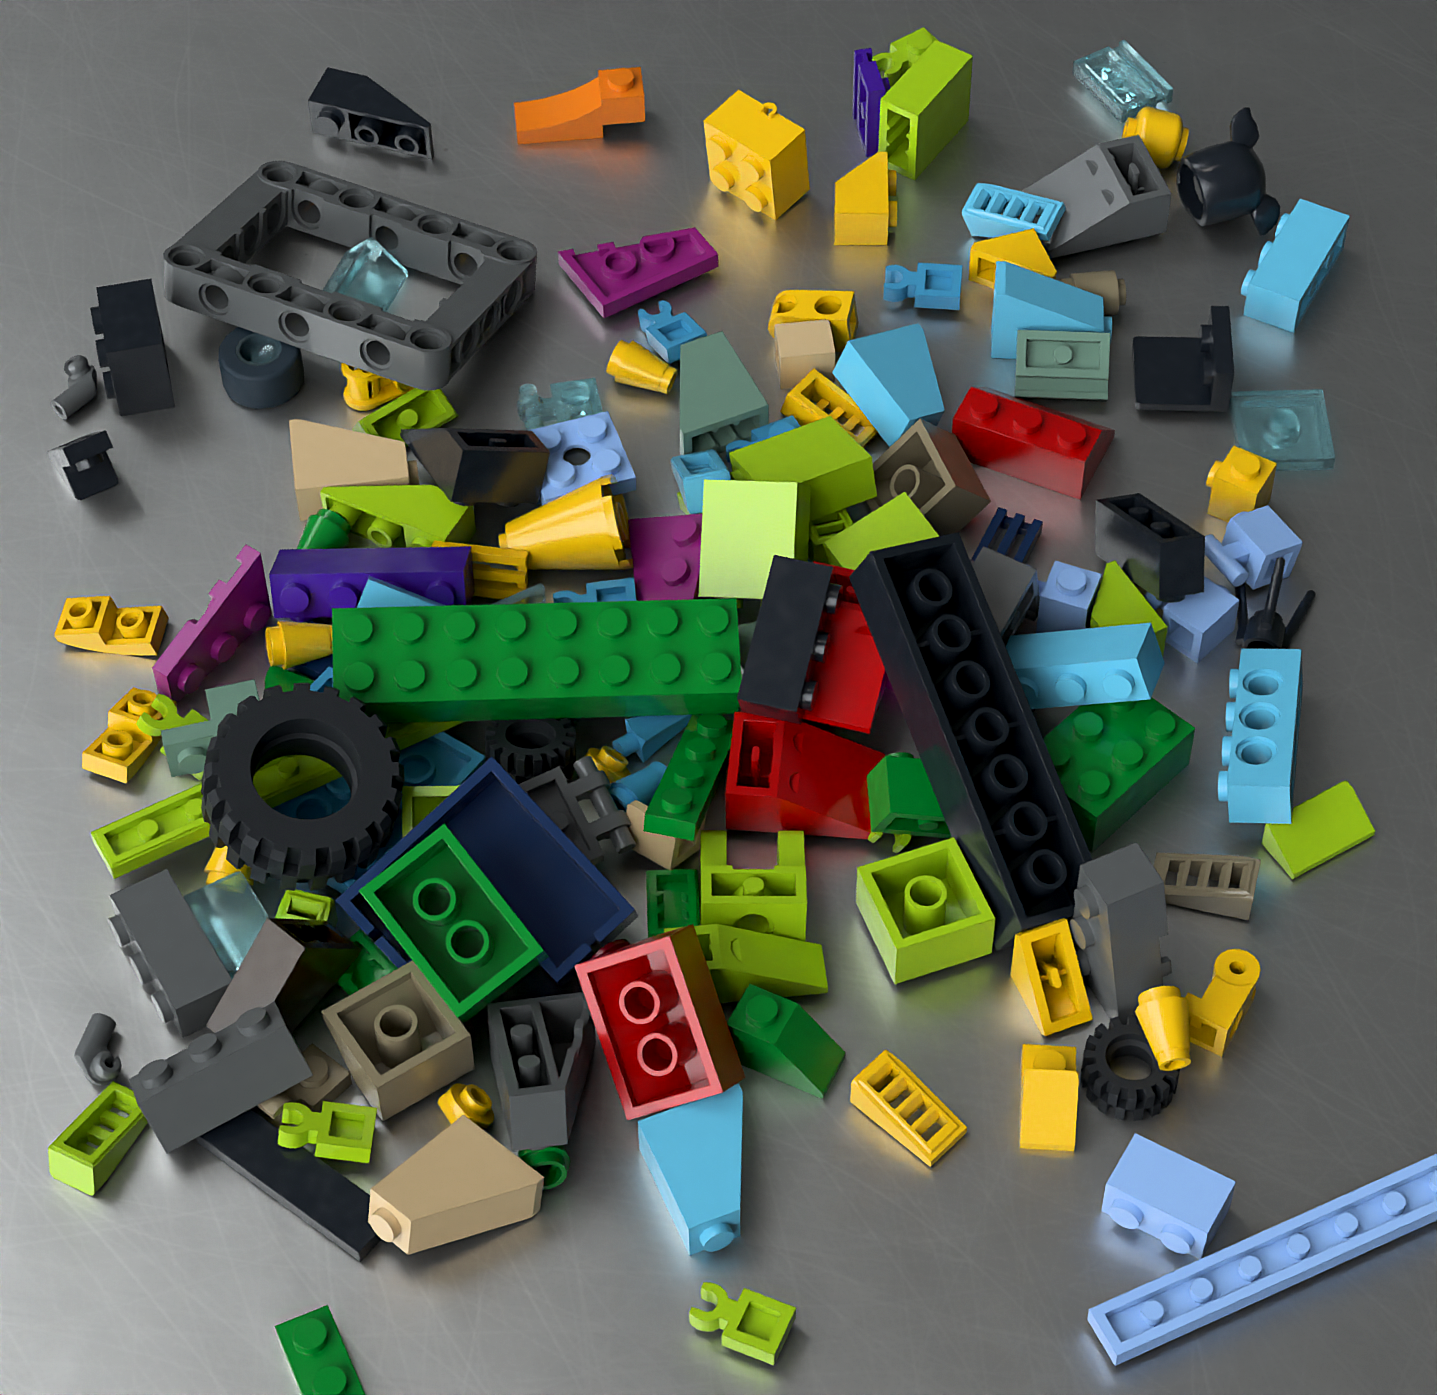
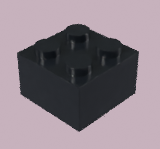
M152 279L96 287L99 306L91 307L90 310L95 335L103 334L104 339L95 340L100 368H110V371L102 372L107 399L116 398L120 416L174 408L175 403L165 343Z

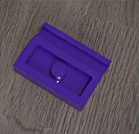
M871 48L854 50L852 116L853 119H857V131L866 157L875 155L879 150L880 99L890 89L888 78H881L876 61H872L873 52Z

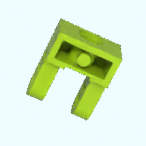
M701 830L700 925L721 924L805 941L807 886L804 831L778 830L777 865H774V869H733L732 865H727V831Z

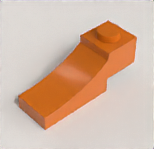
M641 67L598 70L597 78L575 89L546 98L514 102L517 143L531 144L603 138V125L645 122V97Z

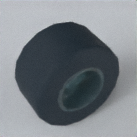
M237 327L226 335L219 346L218 361L223 387L228 396L242 406L263 409L284 404L299 392L304 383L301 348L241 327Z

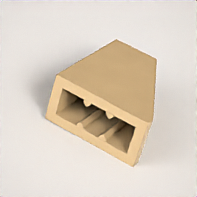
M301 419L289 420L294 486L300 521L308 520L310 515H316L319 509H323L320 495L323 487L420 485L417 460L407 461L406 446L403 441Z
M462 1115L371 1188L368 1223L382 1240L393 1242L407 1255L532 1218L540 1211L544 1177L465 1115Z

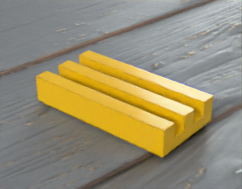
M434 540L431 547L471 546L472 561L518 566L517 571L491 568L490 565L474 563L475 592L473 596L525 601L528 595L529 551Z

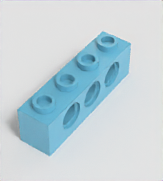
M1241 648L1239 669H1230L1229 694L1230 698H1236V702L1226 703V732H1232V736H1223L1222 765L1229 767L1228 771H1219L1218 799L1219 802H1228L1229 823L1292 824L1303 695L1302 649Z

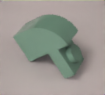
M255 679L205 689L211 720L161 730L163 747L171 777L196 774L204 771L206 752L211 738L217 736L219 723L227 714L233 713L236 715L238 703L249 696H255L260 701Z

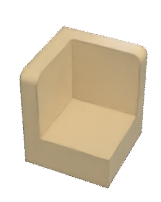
M828 320L775 324L774 357L780 389L794 388L814 368L830 381L835 382V376L832 373L835 368V347Z
M634 800L627 805L626 815L632 824L628 829L636 843L632 850L662 867L672 870L700 849L701 830H704L705 818L695 840L691 841L644 832V818L648 806L638 800Z

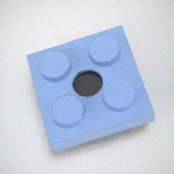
M608 411L529 430L533 431L550 451L537 505H544L602 476L613 474L618 481L616 484L609 485L613 496L636 490V476Z

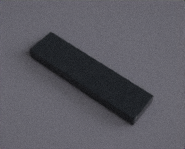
M252 1109L197 1137L200 1145L361 1262L382 1240L368 1223L370 1195L324 1161L315 1157L314 1154L303 1146L299 1148L280 1146L278 1144L279 1129Z

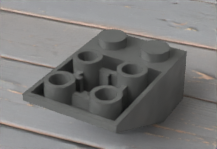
M1139 135L1097 144L1021 190L1024 193L1063 202L1066 210L1050 240H1040L1050 259L1167 232L1172 193ZM1036 215L1032 223L1037 224L1041 215Z

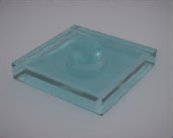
M1323 389L1231 392L1229 408L1235 445L1237 447L1276 462V471L1325 470L1334 468L1335 453Z

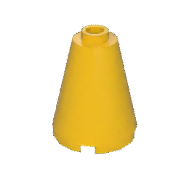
M613 474L602 476L505 524V533L499 534L500 548L529 551L528 570H626L633 568V559L626 560L625 548H630L631 544L628 526L629 516L623 494L613 496L609 486L618 483L616 477Z

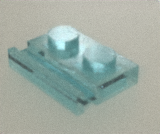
M1125 40L1119 41V47L1111 49L1108 46L1073 62L1072 74L1120 123L1126 122L1128 117L1135 118L1138 112L1145 106L1156 108L1159 102L1164 101L1166 104L1172 102L1173 88Z

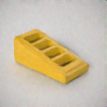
M815 368L787 394L780 410L786 417L793 415L801 426L831 416L837 422L843 416L849 420L844 425H841L839 422L837 423L863 448L879 434L850 395ZM828 408L832 410V412L828 415L823 410ZM857 424L865 428L858 436L850 432Z
M887 1049L879 1054L851 1082L850 1102L930 1167L967 1133V1127L901 1060ZM886 1083H888V1085H887L882 1091H880V1092L878 1093V1091H879ZM902 1094L906 1099L894 1109L890 1104ZM918 1109L923 1111L924 1113L911 1126L906 1122ZM935 1122L938 1123L942 1128L926 1142L921 1135Z

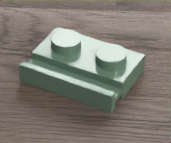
M1018 330L1015 397L1021 399L1107 402L1110 333Z

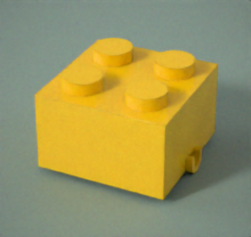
M738 89L703 120L710 180L721 191L732 193L743 200L752 210L756 212L761 211L776 221L810 190L805 129L777 113V106L774 103L767 102L762 104Z

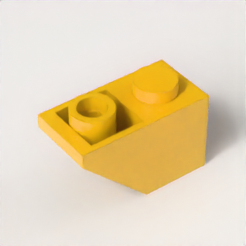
M877 152L835 182L834 245L888 244V227H897V201H890L888 199V196H896V170H888V152Z

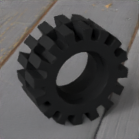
M560 718L492 720L491 726H487L485 730V762L490 757H493L517 784L560 766L565 778L571 779L575 770L573 764L576 762L575 727H571V721L567 718L562 720Z
M1128 1015L1127 1025H1122L1118 1016L1110 1019L1108 1029L1101 1023L1095 1028L1094 1036L1089 1035L1083 1053L1081 1084L1082 1088L1087 1087L1086 1097L1091 1103L1099 1098L1098 1110L1106 1114L1109 1108L1113 1107L1116 1109L1115 1119L1124 1120L1125 1111H1129L1133 1114V1121L1143 1120L1145 1109L1153 1117L1160 1113L1161 1104L1167 1108L1172 1102L1173 1094L1176 1093L1180 1069L1173 1071L1160 1070L1142 1027L1137 1025V1016ZM1122 1056L1136 1057L1145 1061L1150 1066L1151 1074L1140 1080L1125 1079L1111 1070L1110 1063L1113 1059Z

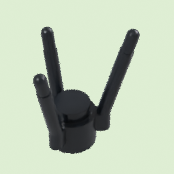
M1282 557L1277 558L1275 561L1265 608L1256 611L1254 616L1249 619L1245 582L1235 587V597L1239 599L1237 611L1238 630L1235 643L1244 649H1290L1291 640L1316 596L1313 590L1307 591L1288 625L1285 627L1281 615L1275 612L1285 566V559Z

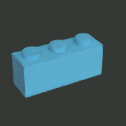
M1299 199L1291 214L1284 213L1276 229V239L1274 242L1267 241L1259 257V267L1257 270L1250 269L1243 281L1241 295L1246 296L1243 315L1294 333L1344 248L1350 216Z
M1151 623L1010 636L1005 646L1031 709L1150 700L1165 664Z

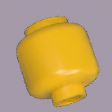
M1145 106L1138 112L1135 119L1127 118L1121 139L1139 135L1157 168L1166 169L1173 161L1179 162L1187 144L1189 129L1183 127V120L1178 114Z

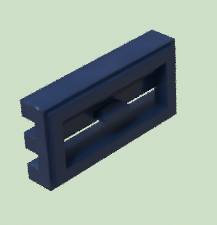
M998 507L971 560L975 562L983 546L992 550L1002 529H1005L1007 532L996 552L1007 556L1018 534L1025 537L1014 559L1026 564L1042 533L1043 521L1034 519L1032 524L1025 522V515L1016 513L1014 518L1007 516L1006 509Z

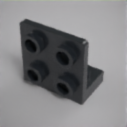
M1229 306L1210 307L1208 324L1200 325L1199 338L1136 336L1133 338L1132 353L1136 409L1228 412L1234 380Z

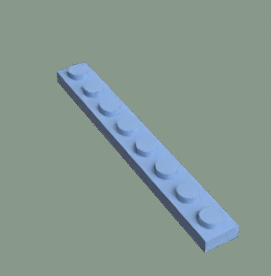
M1437 1154L1089 1309L1087 1320L1116 1366L1437 1220Z

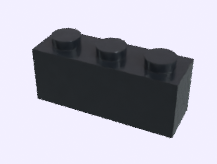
M1140 493L1096 500L1095 554L1107 563L1115 560L1136 585L1144 588L1159 601L1169 603L1180 602L1185 599V595L1204 592V535Z
M778 555L773 556L737 696L742 712L801 724L804 711L813 710L819 682L813 680L817 662L825 663L830 647L831 634L825 632L829 614L837 615L843 593V586L837 584L833 567Z

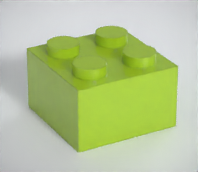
M954 837L857 867L856 904L894 984L992 953L995 917Z

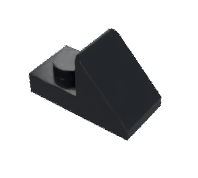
M106 430L89 433L47 451L52 463L77 500H83L118 484V477L106 452L114 448Z

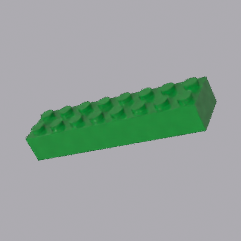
M737 598L332 608L333 688L340 690L339 698L349 702L351 697L355 696L367 704L365 714L368 717L378 714L385 723L734 714L738 712L740 706L737 701L742 680Z

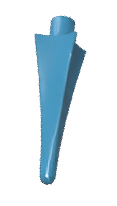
M692 715L636 716L625 719L627 734L612 742L613 749L624 757L636 752L644 763L666 742L683 730Z

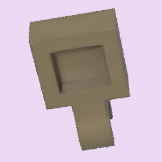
M313 1043L303 1051L313 1076L258 1105L266 1113L262 1117L278 1129L280 1125H289L282 1123L284 1103H301L312 1112L321 1113L323 1101L333 1102L352 1085L351 1072Z

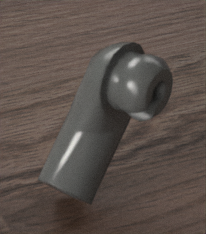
M82 355L74 356L66 361L64 371L69 375L68 389L51 401V406L55 413L64 420L91 401L97 393V372L93 365L88 364L87 358Z
M95 1013L92 1015L74 1057L87 1080L99 1086L109 1085L112 1081H116L122 1068L120 1058L118 1056L114 1058L107 1049L109 1040L115 1030L116 1022L105 1014Z

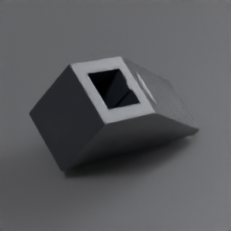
M327 67L308 99L312 133L433 159L434 149L430 122L368 76Z

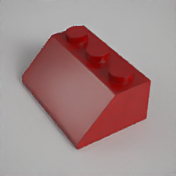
M971 386L955 413L952 422V434L956 435L970 463L1081 500L1115 436L1114 429L988 387Z
M693 924L643 939L574 966L627 1120L723 1093L746 1078Z

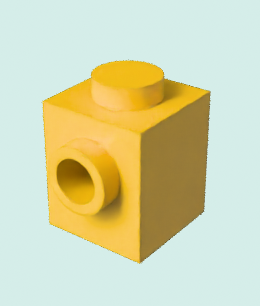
M1233 446L1223 462L1220 460L1215 461L1208 474L1206 486L1211 488L1207 514L1229 522L1232 517L1240 512H1249L1268 505L1271 499L1277 463Z

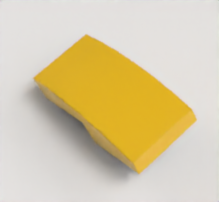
M111 596L66 598L54 637L58 642L97 652L138 656L157 655L169 617L162 606L117 608Z
M133 687L108 711V728L82 752V769L126 784L145 763L162 738V736H149L143 733L136 724L144 712L155 720L163 719L162 714L151 706L157 696L154 692Z

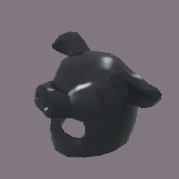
M1244 107L1233 116L1230 123V141L1195 151L1180 160L1176 175L1177 195L1183 208L1199 225H1213L1250 214L1259 235L1262 236L1266 235L1276 225L1280 216V205L1276 198L1266 194L1265 170L1262 162L1253 150L1260 136L1249 107ZM1194 176L1198 182L1203 203L1199 200L1195 190Z

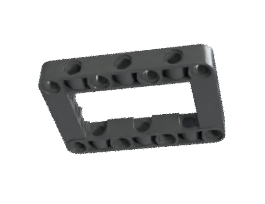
M271 161L261 165L241 186L174 245L165 250L163 253L165 298L177 306L416 389L437 390L446 386L452 377L524 301L533 295L536 281L537 249L532 243L482 225L291 162ZM285 226L460 284L461 286L448 299L443 298L439 302V308L426 321L417 319L411 321L385 312L382 307L335 291L329 293L303 284L300 279L256 264L250 266L245 263Z

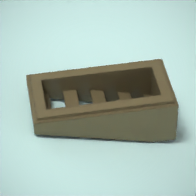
M1156 852L1153 867L1164 881L1166 904L1249 921L1261 859L1246 856ZM1168 871L1178 873L1176 885H1165ZM1188 875L1198 877L1197 886H1186ZM1208 880L1219 881L1218 887H1207ZM1229 884L1239 885V888L1228 887Z

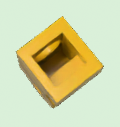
M785 290L775 297L768 322L769 334L774 338L775 324L828 320L830 322L835 352H843L847 342L855 339L859 324L854 291Z
M1229 949L1221 952L1215 960L1211 982L1202 998L1189 992L1187 993L1185 998L1189 1004V1037L1191 1043L1221 1057L1223 1056L1255 997V986L1261 969L1254 955L1241 949Z

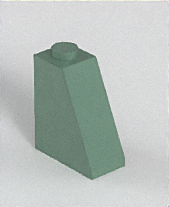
M723 331L680 345V455L710 449L721 453L726 451V446L733 441L746 440L751 442V430L769 424V404Z

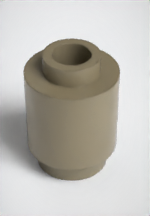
M1114 270L1070 273L1069 278L1059 279L1060 282L1103 297L1104 316L1117 315L1119 306H1125L1126 304L1125 281L1123 278L1117 279Z

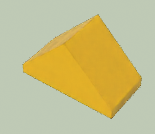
M1034 228L974 242L970 249L968 280L994 289L996 261H1006L1056 280L1057 271Z
M1062 918L1015 934L1011 977L1040 1033L1047 1036L1093 1020L1068 920Z

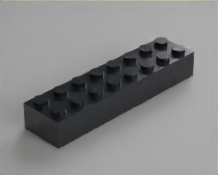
M959 532L870 551L849 576V579L950 834L957 841L995 917L993 942L996 950L1014 946L1015 934L1062 918L1068 920L1070 928V920L1073 919L1075 907L1074 890L1077 889L1080 865L1093 859Z

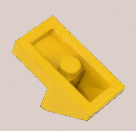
M1022 1045L1020 1148L1074 1151L1079 1073L1076 1071V1047Z

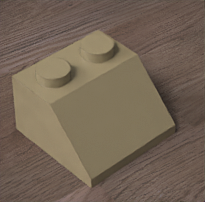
M921 418L873 463L877 497L866 500L873 512L898 495L906 492L939 536L959 532L991 502L956 435Z
M413 960L322 1011L323 1019L351 1072L354 1082L371 1106L377 1108V1114L382 1121L387 1120L475 1069L470 1033L454 1015Z

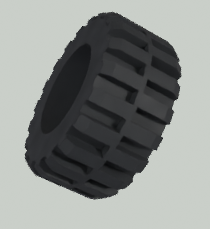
M294 683L293 691L283 692L282 687L277 685L264 689L263 699L260 701L255 696H249L238 703L237 714H227L219 723L217 736L211 738L206 752L201 793L203 794L201 804L203 820L210 824L209 836L216 848L228 847L226 855L228 862L236 869H241L244 864L252 868L250 878L263 884L266 883L268 877L280 880L279 889L295 891L296 883H308L310 891L325 889L328 878L335 877L336 882L340 884L354 878L357 865L360 868H368L377 859L379 848L386 847L392 835L403 796L401 792L405 781L404 766L398 762L401 751L395 738L391 736L385 738L388 725L378 714L368 717L365 714L367 704L355 696L351 697L348 702L339 698V689L326 685L324 692L311 691L310 683ZM289 755L311 756L328 763L342 775L351 791V798L342 809L329 816L308 820L292 818L277 812L260 797L254 787L253 778L261 767L274 759Z

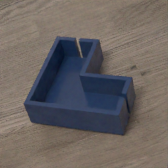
M490 757L335 900L370 938L376 941L375 944L397 968L411 962L412 959L358 890L445 824L549 956L540 965L561 988L577 974L574 966L589 960L595 954L590 947L596 941L604 947L612 942L638 917L636 910L493 757Z

